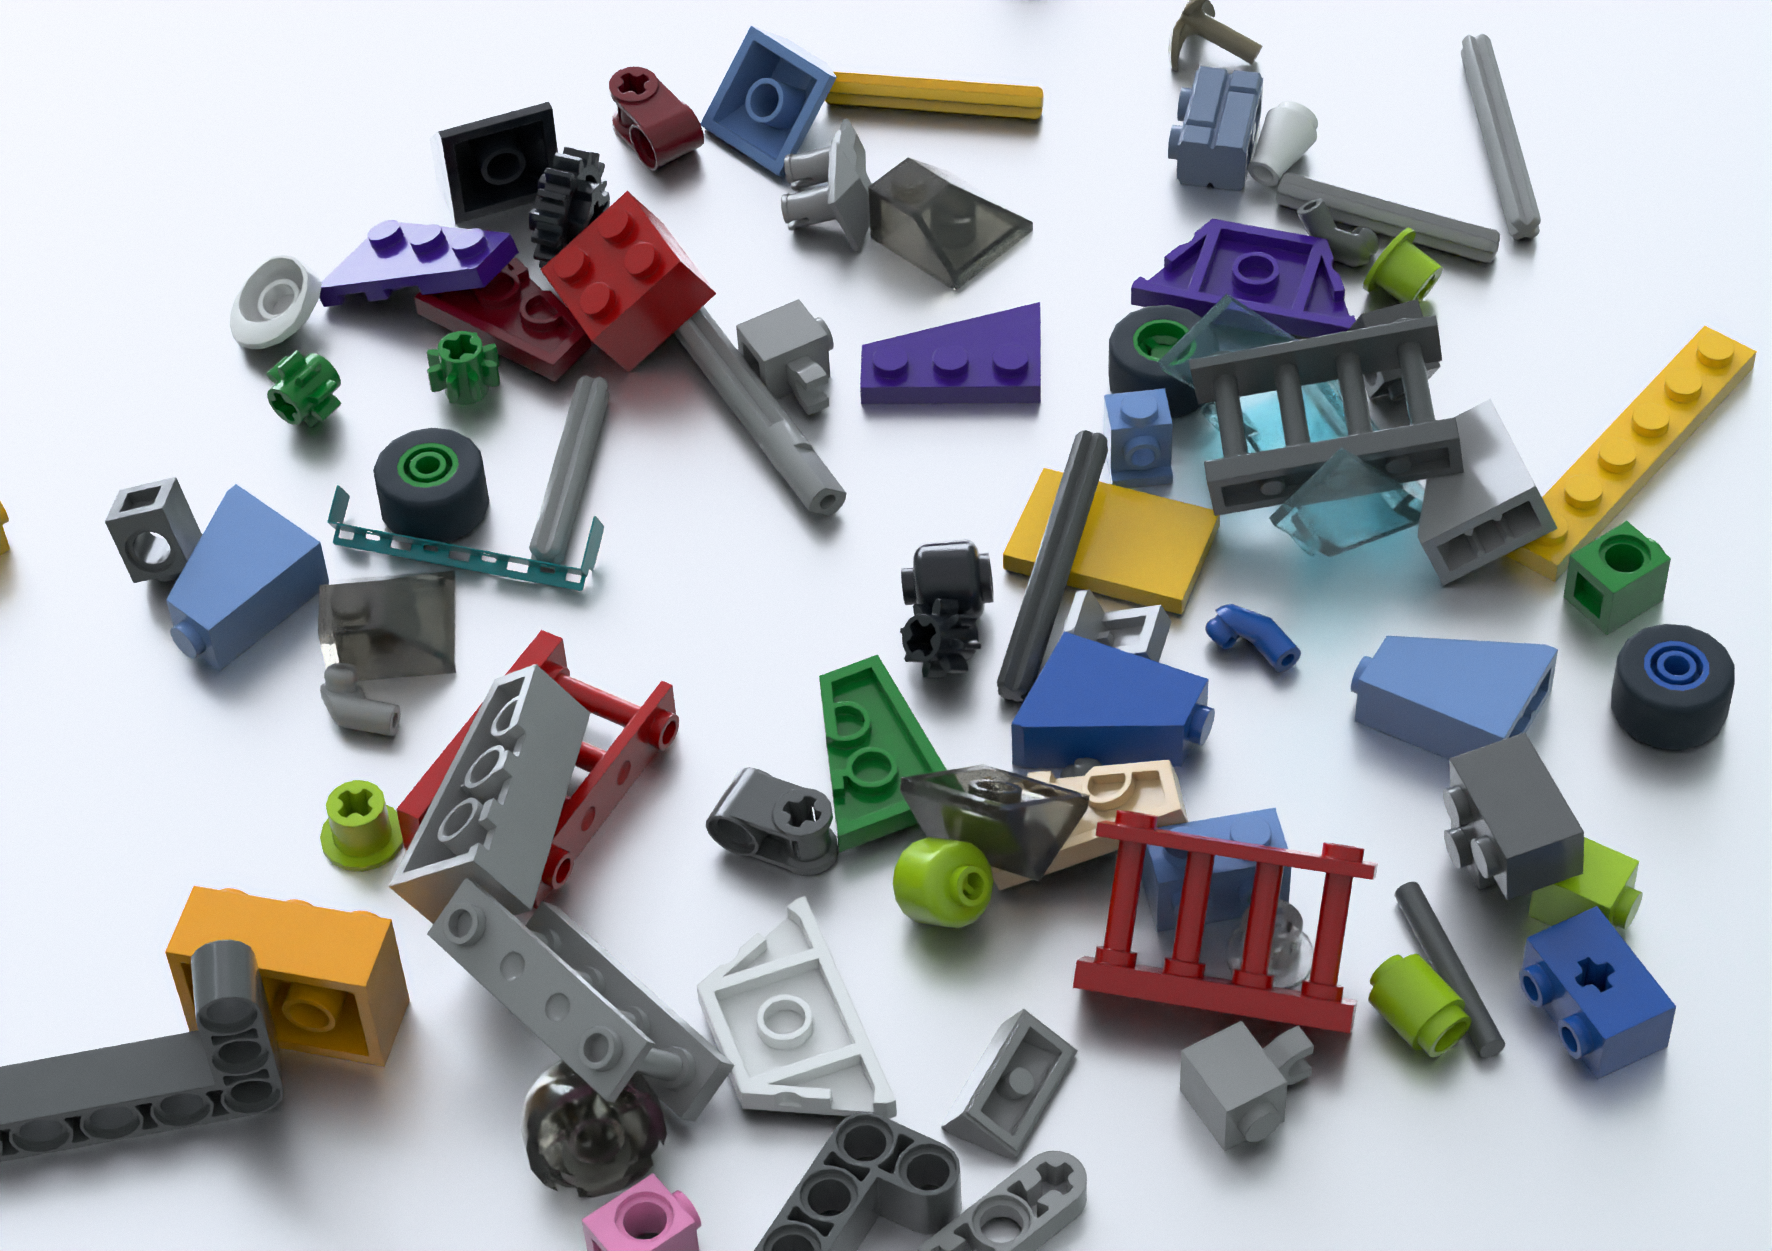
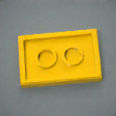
M1043 468L1003 552V569L1031 576L1063 472ZM1099 481L1066 585L1083 590L1090 589L1098 594L1145 606L1162 605L1165 611L1182 615L1220 527V515L1215 516L1213 509Z

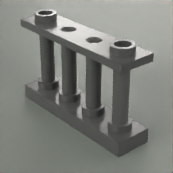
M1436 315L1423 318H1401L1393 323L1234 352L1218 351L1206 357L1190 359V371L1198 404L1214 401L1216 403L1224 457L1204 461L1214 515L1230 514L1464 473L1456 417L1435 420L1425 367L1427 363L1442 361ZM1400 368L1410 425L1373 431L1363 375ZM1338 380L1348 436L1310 442L1301 386ZM1277 390L1286 446L1248 453L1240 397Z

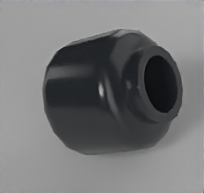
M969 539L923 543L914 551L913 567L901 568V584L905 606L926 604L933 607L936 598L956 599L959 604L958 614L976 615L977 619H979L984 612L985 603H994V587L989 552L979 553L978 547Z

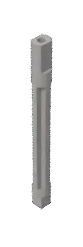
M704 306L701 307L674 332L675 336L806 508L811 512L831 516L843 506L847 492Z

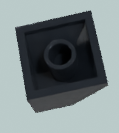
M549 101L441 130L429 139L436 181L455 224L535 202L538 192V180L544 174L546 168L553 169L554 155L556 152L558 153L553 108Z

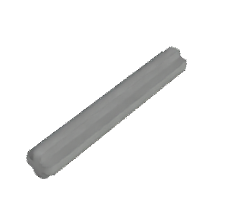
M1291 172L1283 175L1277 188L1276 202L1280 206L1298 210L1305 203L1313 199L1322 198L1333 220L1357 228H1369L1375 233L1393 238L1409 227L1416 231L1414 244L1481 263H1491L1499 248L1500 233L1495 229Z
M585 375L576 383L529 545L532 560L559 565L564 560L610 396L607 390L608 382L600 376L592 378Z

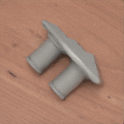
M844 119L839 131H836L834 139L831 141V146L785 156L784 167L786 177L794 191L828 182V185L794 194H783L781 197V211L785 224L788 223L790 231L836 219L849 241L850 248L858 251L861 248L876 208L871 200L872 182L866 173V151L849 119Z

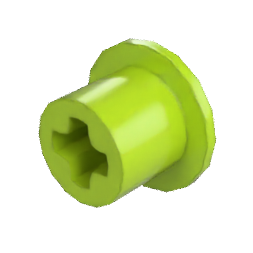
M1408 227L1391 241L1375 261L1364 280L1363 289L1367 292H1372L1380 286L1401 303L1418 299L1420 303L1438 281L1443 267L1412 244L1416 237V231Z
M353 780L344 782L330 793L325 805L328 819L323 823L320 834L323 854L333 865L344 870L360 872L379 868L393 860L403 848L404 843L397 811L393 807L386 805L383 791L376 784L369 781Z

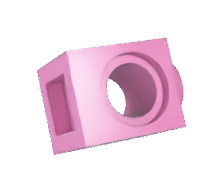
M654 1173L582 1219L587 1251H699L697 1229L701 1227V1220L695 1207L681 1191L677 1190L671 1194ZM645 1233L659 1234L651 1239L636 1238Z

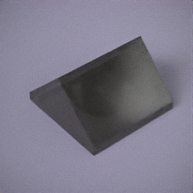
M985 764L901 777L900 785L901 794L927 838L933 837L970 842L984 852L991 867L1036 881L1041 880L1087 811L1090 795Z

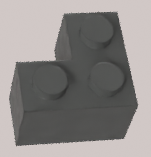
M1525 732L1449 758L1450 787L1443 790V799L1451 819V829L1444 831V840L1453 864L1458 869L1466 866L1478 890L1498 884L1506 900H1510L1583 874L1584 831Z

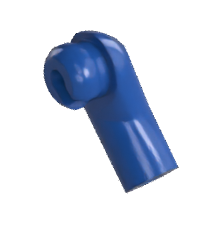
M1234 604L1223 605L1215 610L1217 615L1206 624L1205 632L1217 645L1223 649L1232 648L1236 640L1241 636L1249 641L1277 672H1284L1290 669L1301 656L1300 649L1272 618Z

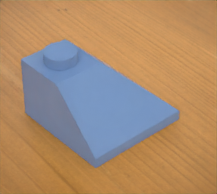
M750 26L700 124L703 128L777 176L784 178L786 175L784 167L785 156L792 153L797 154L837 77L826 62L789 39Z

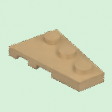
M1170 760L1094 766L1085 776L1055 778L1051 770L1028 772L1026 781L998 783L994 775L972 777L987 859L991 865L993 880L999 891L1118 850L1119 840L1095 836L1097 822H1115L1117 810L1158 816L1156 827L1188 822L1178 776Z

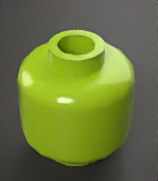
M928 837L913 842L902 852L894 869L892 884L897 904L902 912L913 921L922 924L961 928L974 923L985 912L992 897L994 881L991 865L984 852L972 843Z

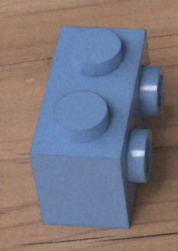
M1276 808L1156 827V829L1288 849ZM1147 844L1142 883L1156 932L1176 929L1188 851ZM1215 855L1205 924L1248 916L1256 861ZM1284 866L1277 911L1289 909L1292 867Z

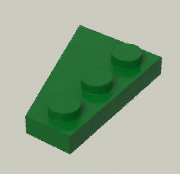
M878 654L819 676L839 853L960 807L958 787Z

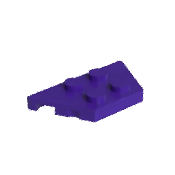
M1213 218L1194 233L1191 241L1177 246L1164 257L1163 269L1149 280L1141 276L1138 277L1131 286V305L1141 307L1171 305L1188 309L1205 319L1308 338L1348 331L1356 321L1355 316H1350L1344 301L1345 288L1340 274L1333 269L1334 257L1327 239Z

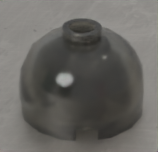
M562 1059L544 1069L530 1087L520 1116L521 1133L530 1169L545 1186L558 1191L556 1183L564 1187L577 1188L579 1197H598L621 1191L645 1176L654 1165L651 1155L658 1148L660 1140L664 1146L667 1136L664 1114L658 1096L644 1075L634 1073L615 1102L606 1101Z

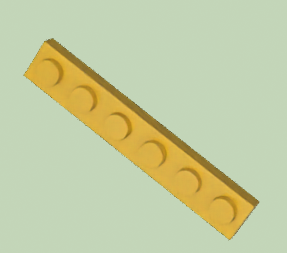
M1704 325L1542 496L1558 529L1506 554V556L1556 582L1568 569L1570 555L1599 536L1754 368L1757 351Z

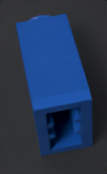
M1064 631L1011 723L1012 765L1024 769L1064 768L1068 765H1074L1077 758L1089 757L1097 759L1103 766L1170 760L1173 767H1182L1194 743L1201 746L1204 745L1212 729L1215 709L1207 706L1209 679Z

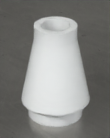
M1286 100L1267 112L1254 156L1248 165V172L1254 180L1267 186L1276 185L1282 175L1317 141L1318 119L1308 107L1296 101Z

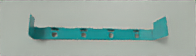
M339 485L336 486L327 523L336 529L332 541L334 545L576 591L583 590L589 569L594 571L604 532V525L594 516L580 569L343 524L350 495ZM340 530L353 532V539L339 538ZM366 534L379 536L380 540L367 539ZM392 540L411 543L410 551L392 548ZM424 545L437 547L438 551L435 552L423 548ZM453 551L469 554V561L448 558L449 553ZM482 556L495 558L496 563L483 561ZM508 562L528 565L527 573L508 570ZM541 567L551 568L555 572L553 574L541 572L540 569ZM567 573L581 575L580 583L566 581Z

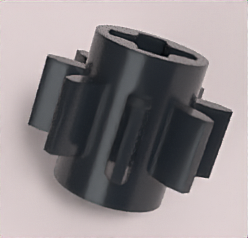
M936 598L933 607L926 604H914L912 606L914 616L907 621L903 628H900L902 644L906 652L905 662H923L922 674L925 678H945L947 673H966L968 671L966 661L975 654L977 649H981L978 630L975 625L977 616L958 614L959 604L956 599Z

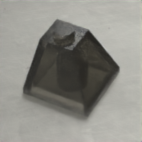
M909 157L868 186L871 238L954 291L1033 231V222L949 170Z
M455 570L336 579L319 585L318 636L326 668L334 663L351 664L360 673L358 681L456 673Z

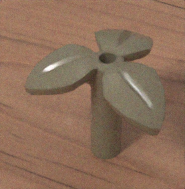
M1187 0L1169 36L1168 57L1170 68L1178 71V58L1185 39L1191 35L1197 34L1251 65L1257 59L1263 45L1214 18L1216 12L1210 0Z

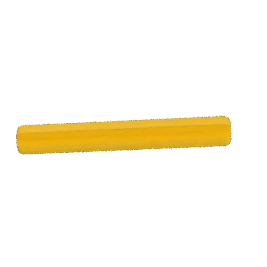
M833 71L837 78L825 99V102L831 105L1028 120L1040 119L1044 108V92L1039 86Z

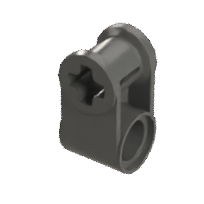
M744 767L737 771L706 820L705 827L708 834L724 849L734 854L763 860L799 875H815L829 869L836 861L839 853L837 836L829 828L833 820L831 802L827 796L816 789L805 788L781 780L757 768ZM812 807H813V809H814V814H815V820H816V821H814V816H813ZM796 841H797L798 850H799V856H800V857H798V851H797Z

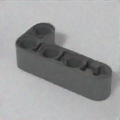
M864 1112L846 1117L835 1128L754 1251H857L879 1216L914 1232L926 1235L936 1234L958 1217L962 1211L959 1159L955 1152L945 1144L882 1115ZM868 1156L876 1158L872 1161L856 1160L858 1158ZM925 1185H934L939 1187L935 1190L927 1191L917 1189ZM830 1210L842 1212L835 1216L819 1215L820 1213Z

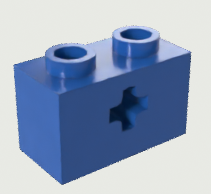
M1597 906L1526 938L1522 969L1519 972L1522 990L1530 1003L1537 1008L1542 1007L1558 1027L1559 1037L1567 1052L1575 1059L1581 1058L1597 1080L1668 1047L1676 1005Z

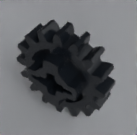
M564 146L562 154L556 152L554 155L553 169L546 168L544 174L538 180V192L534 206L529 212L528 222L529 229L534 231L531 236V242L537 243L533 257L535 260L540 261L539 268L544 267L610 207V194L605 191L607 180L601 179L605 163L599 162V153Z

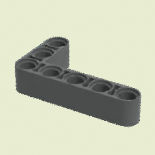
M217 940L204 944L192 955L191 974L198 1027L196 1031L0 1066V1162L257 1115L276 1107L283 1099L284 1092L278 1038L255 953L251 947L240 941Z

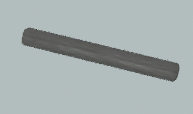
M1081 430L1075 435L997 679L998 694L1006 700L1013 699L1020 703L1024 702L1037 679L1108 453L1107 437L1100 432L1092 433L1088 430Z

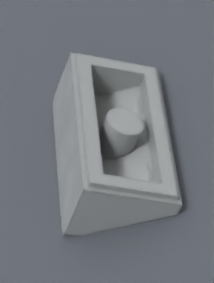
M1022 1009L1003 1022L998 1028L942 1122L941 1127L953 1136L1011 1160L1016 1158L1078 1050L1027 1010Z

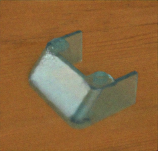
M1226 294L1157 363L1163 371L1195 390L1189 365L1190 359L1206 357L1218 351L1234 352L1298 339ZM1332 380L1301 386L1310 442L1348 436L1339 381ZM1277 390L1240 397L1246 439L1256 452L1285 447ZM1215 401L1205 403L1200 409L1202 414L1220 431ZM1371 419L1373 431H1379L1380 429ZM1341 447L1269 519L1275 527L1289 534L1296 544L1310 556L1314 557L1320 552L1328 557H1333L1418 525L1425 488L1419 481L1400 484Z

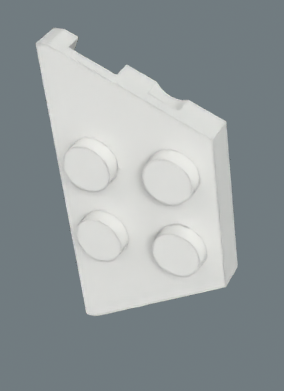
M805 896L795 899L787 906L788 917L765 937L757 932L739 948L736 957L732 961L719 965L696 985L699 1004L718 1050L735 1065L729 1073V1077L743 1109L851 1116L855 1113L870 1112L882 1115L888 1119L896 1117V1099Z

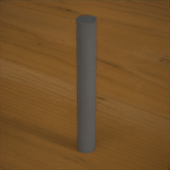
M1407 882L1401 885L1395 891L1394 896L1433 969L1464 1000V1011L1472 1020L1467 1032L1478 1053L1484 1058L1498 1054L1505 1047V1042L1420 885L1417 882Z

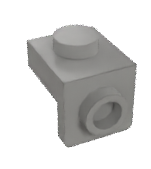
M1088 589L1076 592L1068 617H1066L1063 623V632L1065 631L1159 662L1172 621L1162 605L1104 612L1092 591Z

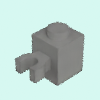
M797 299L736 325L738 351L776 400L794 393L799 404L808 415L829 407V398L820 386L828 383V378L830 377L829 351L833 350L834 342L828 325L821 317L814 318L800 299Z
M1240 1021L1181 1050L1180 1091L1224 1152L1245 1141H1260L1276 1130L1279 1124L1285 1121L1287 1085L1295 1084L1311 1076L1312 1068L1304 1057L1313 1054L1314 1045L1298 1025L1283 1032L1270 1044L1262 1048L1245 1024Z

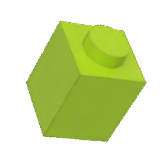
M1584 837L1583 874L1532 891L1528 916L1553 926L1597 906L1615 929L1618 926L1626 930L1635 918L1643 896L1641 891L1634 889L1639 861Z

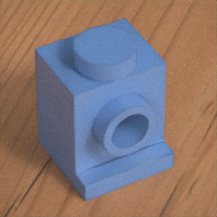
M1165 388L1104 395L1103 435L1108 440L1106 462L1112 485L1134 488L1173 483L1171 467L1173 423Z

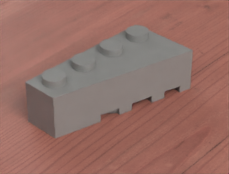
M537 664L494 679L389 885V888L432 924L435 923L466 877L474 879L512 915L515 916L532 911L591 714Z

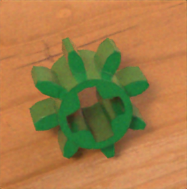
M452 332L440 340L437 349H428L426 352L429 364L427 374L431 392L445 390V394L451 404H474L481 401L487 395L489 386L497 387L500 385L498 372L500 364L496 344L483 346L481 339L475 332Z
M296 350L289 357L285 356L266 374L275 383L267 392L268 402L274 412L289 424L299 425L304 420L309 427H313L318 421H325L342 404L333 395L341 386L340 376L334 366L319 354L310 353L304 358Z

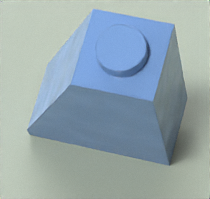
M235 484L225 493L166 599L173 624L170 634L177 647L186 656L192 659L198 656L220 672L330 584L321 542L239 485Z
M1386 636L1373 658L1364 656L1354 672L1350 689L1351 692L1357 694L1355 721L1448 760L1449 758L1524 732L1527 733L1552 691L1558 649L1546 644Z

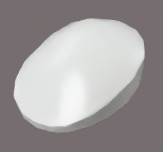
M284 254L271 256L260 264L243 283L230 311L229 326L236 343L245 348L264 349L283 342L298 331L306 323L318 303L322 286L318 273L296 257Z

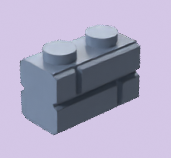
M1200 66L1196 70L1192 88H1181L1177 121L1183 122V125H1172L1168 142V159L1177 160L1176 179L1179 180L1180 184L1206 187L1208 183H1212L1214 188L1240 191L1242 187H1245L1248 165L1251 161L1262 114L1264 78L1261 77L1260 73L1234 70L1232 74H1228L1226 69Z

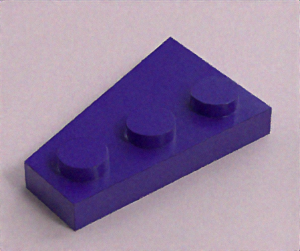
M384 220L372 227L367 234V238L322 281L319 299L323 307L342 305L346 294L365 292L370 302L386 300L393 291L410 286H418L422 295L482 288L519 251L511 233L484 231L479 228L465 229L445 227L438 224L425 225L398 222L397 220Z
M1040 302L863 344L860 374L861 404L1041 403Z

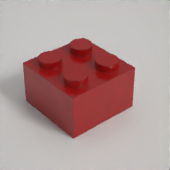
M628 190L540 269L590 340L628 372L633 370L717 294L664 223Z

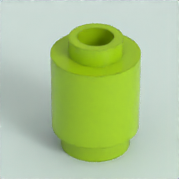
M1399 954L1385 960L1370 978V984L1373 988L1368 997L1369 1003L1414 1050L1423 1049L1430 1057L1440 1056L1457 1044L1468 1031L1472 1020L1464 1011V1000L1419 954H1411L1404 958Z

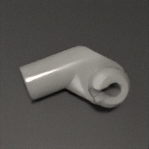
M334 663L328 666L324 672L325 683L320 686V694L336 724L348 729L394 736L400 722V706L367 699L362 688L357 685L360 673L355 666L348 663Z

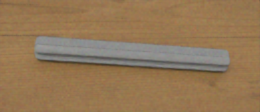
M1483 33L1476 37L1468 34L1461 41L1463 48L1460 51L1508 231L1517 240L1524 237L1533 239L1540 232L1541 216L1492 42Z

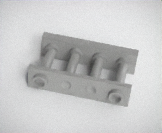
M466 877L427 933L431 939L606 1101L615 1102L634 1075L681 1119L695 1122L735 1066L555 905L542 901L527 924L524 925L474 879Z

